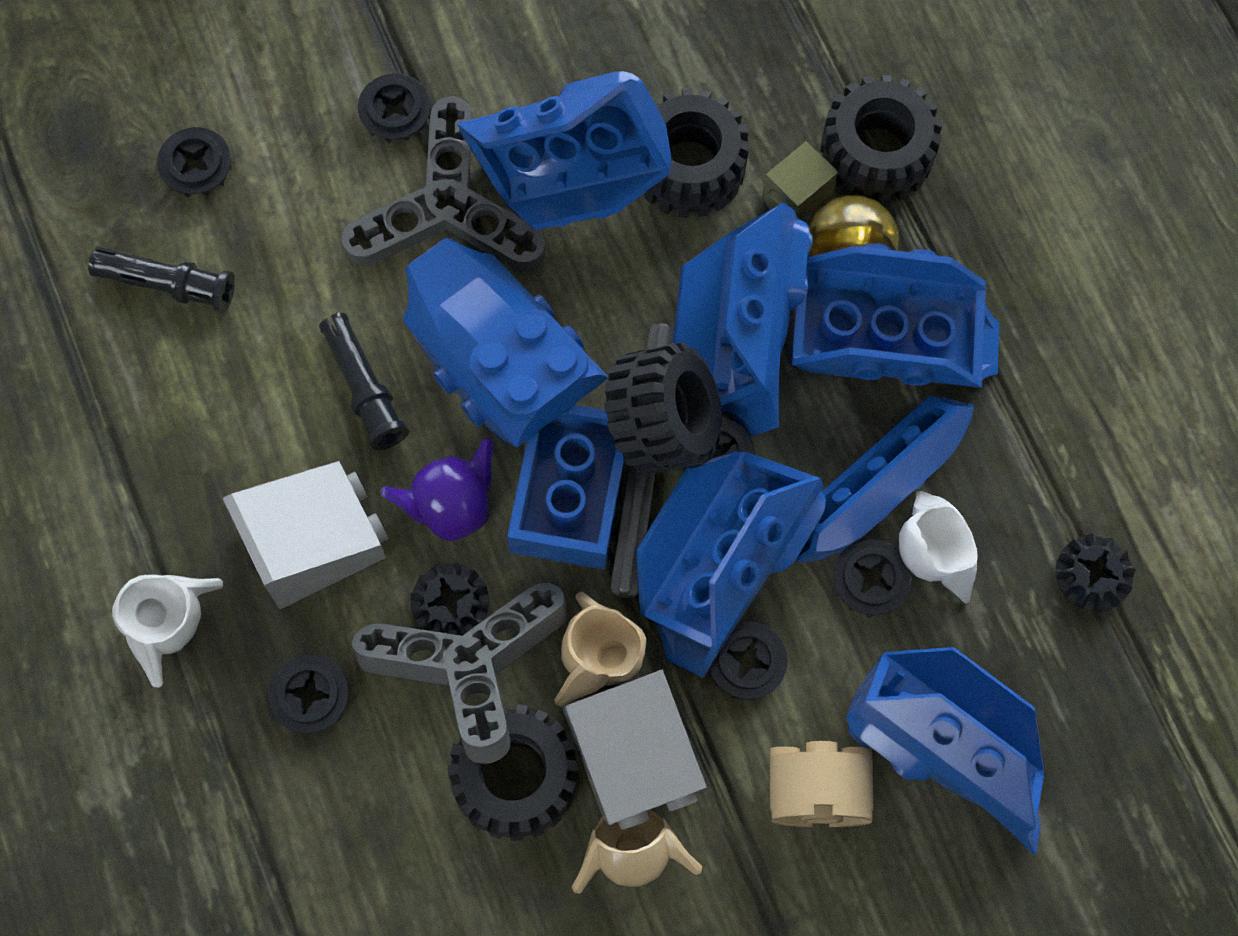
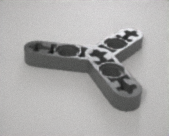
M454 96L444 97L438 100L432 107L426 186L353 220L345 227L341 240L346 257L352 263L358 266L373 265L444 230H448L485 253L493 254L499 261L518 271H531L543 262L545 257V240L540 230H534L521 218L469 189L472 150L456 124L472 119L471 108L466 101ZM451 113H455L458 116V120L455 122V138H447L448 133L445 120H448ZM446 152L457 153L462 158L461 164L454 170H443L438 167L436 162L440 155ZM450 196L454 197L457 209L449 205L444 207L443 210L439 209V198L447 200ZM459 210H461V211H463L464 213H466L465 216H464V220H463L462 223H461V214H460V211H459ZM411 213L415 215L418 219L417 226L409 232L396 230L392 224L395 217L399 214ZM481 216H491L499 224L497 229L489 235L478 234L473 230L472 225ZM385 224L387 236L390 238L388 241H384L383 233L380 234L379 225ZM508 228H511V229H510V239H511V240H509V239H507V238L505 237ZM364 235L367 240H370L372 247L363 250L360 245H357L356 238ZM527 241H531L533 253L524 251L522 255H518L514 242L524 245Z
M536 584L526 589L463 636L389 624L367 625L358 630L353 636V650L358 666L363 671L450 686L459 732L467 757L473 762L480 764L493 763L505 756L510 748V736L495 675L558 629L566 621L568 613L564 593L560 587L554 584ZM506 629L519 631V634L510 640L502 641L494 638L499 632ZM420 650H432L435 652L432 657L424 661L410 660V657ZM475 693H485L490 696L487 701L480 705L470 706L464 703L466 698ZM488 723L491 738L481 741L477 725Z

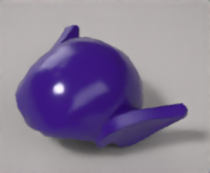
M484 438L469 461L455 456L434 460L417 472L412 481L411 489L403 490L384 486L380 490L381 496L400 507L417 522L426 525L432 533L448 541L464 538L481 529L486 524L489 516L490 504L487 495L491 483V458L494 442L490 438Z

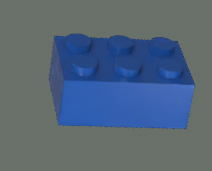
M573 405L527 440L507 535L509 553L602 570L606 569L626 462L624 461L623 453H619L614 445V438L608 429V418L605 410Z

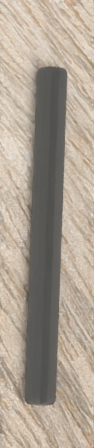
M665 323L652 325L649 329L646 349L673 344L674 327L668 326ZM628 466L610 583L611 593L622 598H633L639 594L636 550L648 532L657 472L650 474L647 472L640 473L635 470L634 466Z

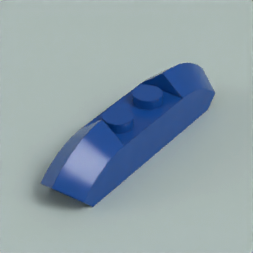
M929 396L822 491L826 499L824 512L796 558L797 563L818 561L836 555L859 541L876 524L887 518L897 505L913 491L920 488L925 480L953 454L967 431L973 415L974 405L946 397Z

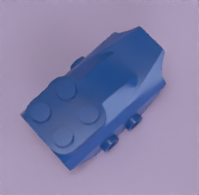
M624 71L575 81L565 85L559 96L549 97L543 101L521 107H508L499 113L456 123L459 131L482 169L487 173L507 208L534 230L553 226L563 227L572 222L591 218L602 219L611 214H616L671 173V152L666 124L646 85L634 74Z
M785 203L777 205L726 234L681 266L673 343H685L688 348L693 347L697 350L700 358L705 359L709 366V371L711 375L713 374L721 401V412L735 419L748 431L750 436H756L779 427L780 355L786 339L790 311L804 301L808 291V281L805 276L807 256L812 247V235L809 233L807 223L799 220L795 210Z
M444 238L407 265L405 273L408 282V307L402 320L436 370L432 374L437 383L448 395L454 391L464 401L460 404L461 408L476 427L484 424L495 437L518 447L609 378L582 349L584 345L578 334L569 325H565L562 328L554 319V312L547 301L539 294L533 297L493 254L481 253L463 246L451 238Z
M866 244L862 247L853 246L807 257L805 276L808 281L807 295L800 305H797L790 311L788 354L789 363L792 366H797L799 369L810 373L853 377L863 380H876L882 376L901 378L903 383L915 386L937 382L982 388V380L984 378L998 374L999 322L992 316L985 303L986 281L953 258L937 256L935 252L926 249H917L910 252L889 250L887 246L882 244Z
M742 450L710 459L704 464L686 468L636 550L640 615L653 622L664 645L666 660L704 679L721 648L770 573L781 572L791 566L820 520L826 503L825 496L821 491L824 486L821 478Z
M955 647L883 652L856 691L847 713L851 737L862 747L867 749L873 748L889 760L893 769L905 779L924 781L930 777L958 796L981 806L1035 855L1037 853L1041 828L1038 810L1044 779V766L1035 707Z

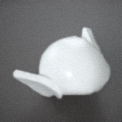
M916 491L912 513L914 516L904 523L899 533V552L906 567L916 577L929 582L942 581L946 588L967 604L970 602L977 573L978 556L972 532L963 516L948 501L923 491Z
M140 575L129 580L120 590L112 608L114 623L118 630L126 636L131 651L143 667L153 687L160 688L163 685L162 654H172L180 651L194 637L201 618V608L197 597L201 594L221 589L223 587L221 579H194L174 575Z

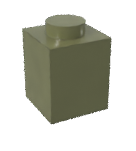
M805 141L766 174L762 193L764 201L769 209L785 203L795 210L797 218L801 220L833 193L838 171Z

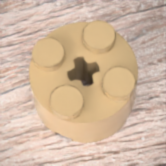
M833 741L807 742L806 752H800V748L773 747L769 749L770 812H772V823L796 827H812V823L829 824V827H850L872 823V812L874 811L872 749L846 747L842 748V752H838L837 742Z

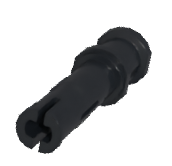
M96 247L89 258L88 271L91 276L108 278L130 285L167 292L179 303L187 304L191 300L212 305L215 311L225 313L234 295L235 275L230 271L223 270L218 274L197 269L196 264L192 262H184L174 266L144 257L115 252L103 247Z
M333 314L331 318L335 326L331 325L326 318L319 324L321 333L324 334L352 392L351 408L358 417L362 418L369 433L367 441L375 451L393 447L403 441L410 431L407 425L402 420H399L391 404L393 400L391 392L385 385L378 383L349 323L347 314Z

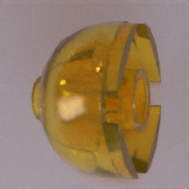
M844 196L831 200L816 212L809 226V233L812 235V247L807 257L853 246L862 247L866 244H882L887 246L889 250L899 251L898 227L889 211L877 201L863 196Z

